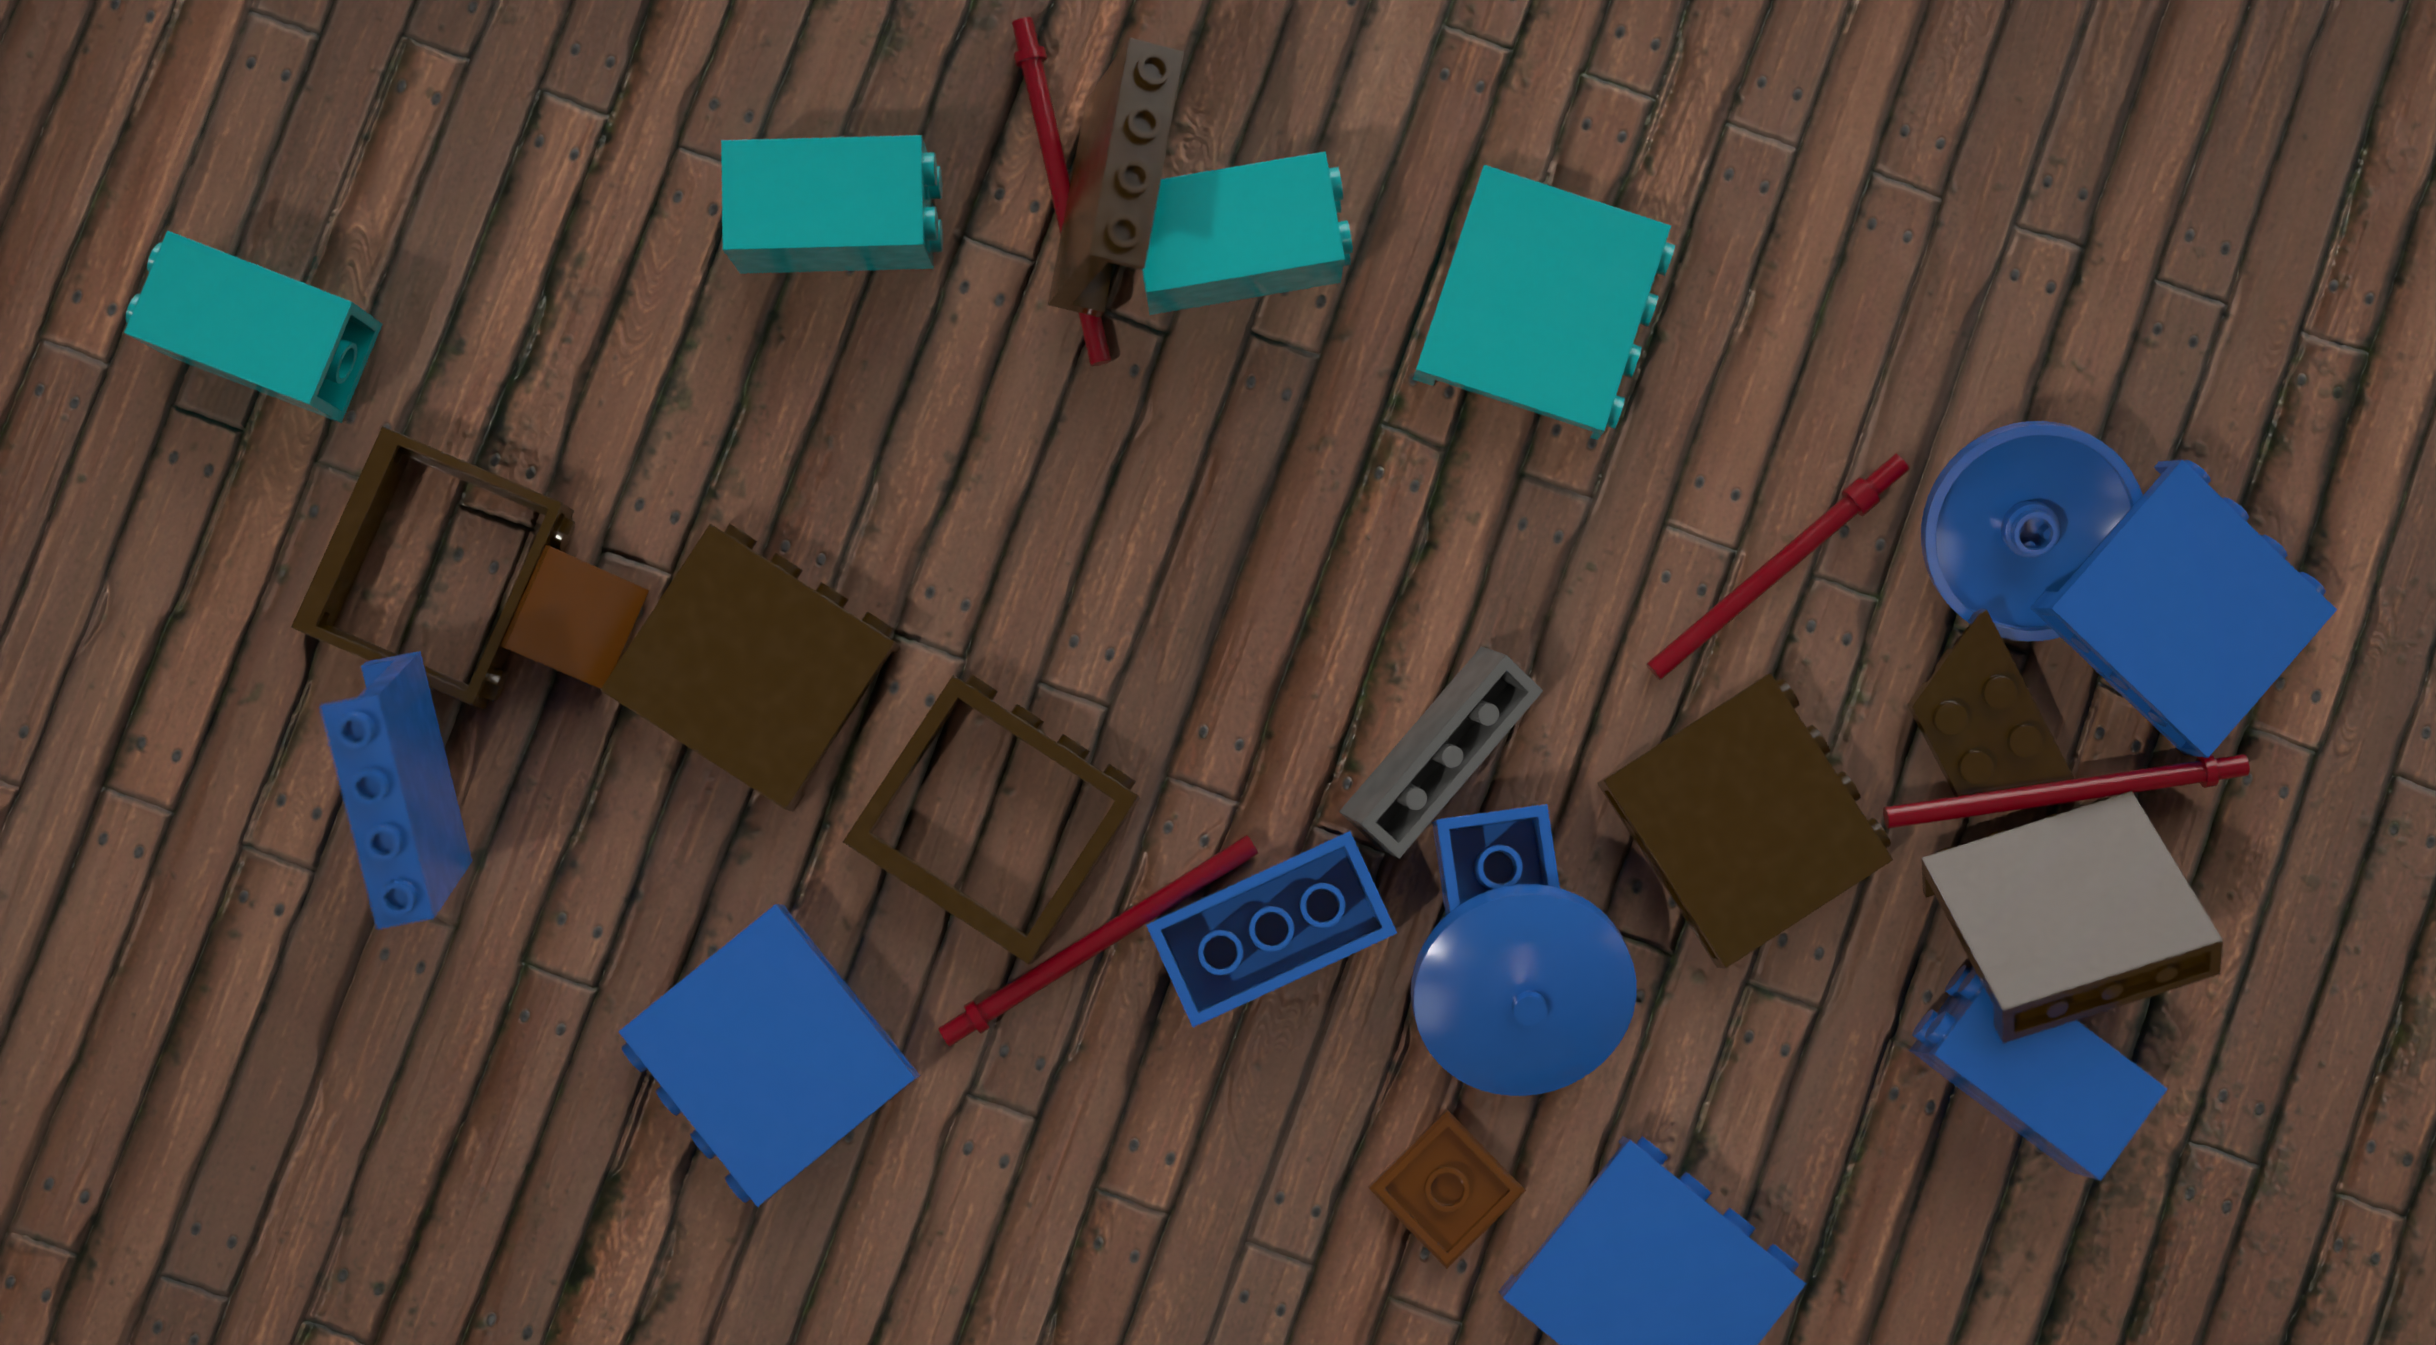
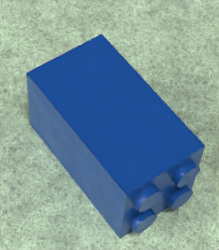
M1963 965L1948 982L1945 992L1950 996L1939 1011L1936 1012L1931 1009L1916 1025L1912 1036L1917 1040L1909 1051L2066 1170L2101 1181L2167 1091V1088L2077 1020L2003 1044L1994 1027V1005L1973 966L1969 968Z

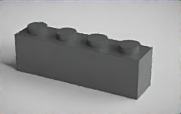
M1481 646L1339 812L1376 847L1400 859L1543 690L1506 654Z

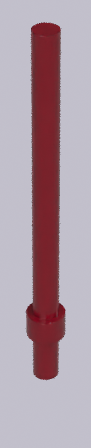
M1894 454L1865 480L1858 477L1841 492L1843 498L1646 663L1654 676L1662 680L1857 514L1864 516L1879 504V495L1910 470L1904 459L1898 454Z

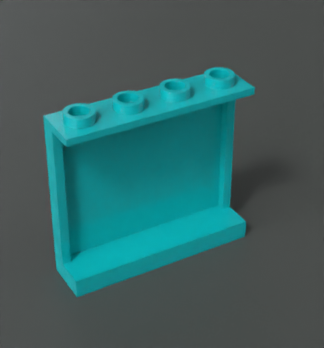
M1484 165L1413 380L1431 386L1437 380L1592 431L1590 438L1598 440L1604 433L1606 426L1615 429L1619 421L1625 398L1616 394L1622 376L1632 378L1642 347L1633 344L1639 324L1646 327L1649 326L1659 297L1650 293L1656 274L1665 276L1675 249L1674 244L1666 242L1671 225Z

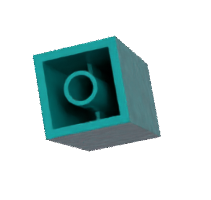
M921 135L721 140L723 251L740 274L934 269V252H943L942 220L938 219L937 208L933 207V199H942L941 167L937 166L935 152L927 151Z
M1326 151L1161 179L1146 264L1142 270L1149 315L1341 283L1343 267L1351 265L1350 254L1353 253V245L1348 220L1338 222L1337 213H1341L1340 200H1343L1339 167L1329 168Z
M167 230L163 242L158 243L151 251L147 263L149 275L141 294H136L128 305L126 311L127 327L124 333L161 354L342 423L383 324L352 301Z

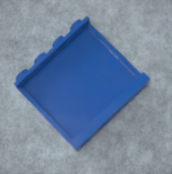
M2189 460L2159 461L2154 466V469L2161 475L2064 586L2058 592L2044 591L2030 608L2183 755L2208 758L2337 609L2324 597L2326 590L2320 582L2307 573L2298 572L2285 559L2288 554L2282 545L2267 535H2260L2247 522L2249 515L2244 508L2229 498H2222L2208 485L2211 479L2200 466Z
M421 651L366 661L361 666L366 690L359 697L320 705L377 929L434 919L472 863Z
M783 904L772 906L618 1031L627 1042L621 1047L627 1059L640 1072H644L646 1069L650 1071L661 1085L656 1089V1093L662 1103L675 1116L681 1112L695 1128L690 1133V1136L697 1147L709 1159L717 1156L730 1172L725 1177V1180L731 1190L744 1203L751 1199L757 1207L772 1198V1195L897 1093L904 1090L921 1076Z
M1622 1136L1618 1141L1621 1147L1516 1277L1511 1275L1498 1291L1508 1303L1559 1345H1758L1806 1283L1794 1274L1799 1264L1773 1243L1766 1251L1750 1238L1755 1228L1731 1208H1728L1722 1215L1709 1205L1706 1200L1712 1193L1687 1172L1678 1179L1662 1165L1668 1159V1156L1643 1136L1636 1144Z

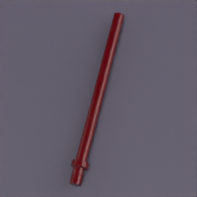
M1023 17L1012 21L1018 49L1014 53V60L1016 66L1021 67L1023 70L1061 235L1070 189V178L1043 62L1047 60L1045 47L1038 44L1033 18ZM1078 312L1090 366H1099L1111 362L1102 317L1099 318Z
M2211 754L2208 758L2197 757L2196 761L1888 806L1883 808V818L1886 828L1891 829L2115 796L2131 791L2135 793L2200 783L2203 788L2217 786L2219 780L2248 776L2250 766L2245 754L2215 758Z
M1248 835L1244 836L977 1004L974 1000L964 1005L965 1012L938 1028L943 1039L950 1047L976 1030L980 1034L990 1028L988 1023L1259 854Z

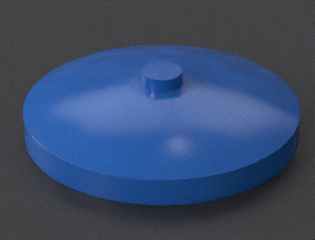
M2026 421L1999 427L1983 434L1961 449L1940 472L1931 488L1924 507L1921 523V547L1927 572L1936 590L1945 602L1968 623H1971L1968 620L1972 614L1982 608L1988 611L2001 638L2025 642L2059 638L2060 636L2030 607L2044 591L2058 592L2143 494L2135 476L2124 460L2105 443L2083 430L2070 425L2048 421Z
M1520 884L1493 889L1465 901L1452 910L1439 922L1424 942L1418 954L1411 981L1412 1008L1417 1028L1425 1046L1434 1059L1448 1073L1469 1086L1482 1091L1508 1096H1529L1555 1091L1593 1072L1614 1052L1623 1039L1633 1016L1637 993L1633 961L1623 937L1610 918L1590 901L1564 889L1537 884Z

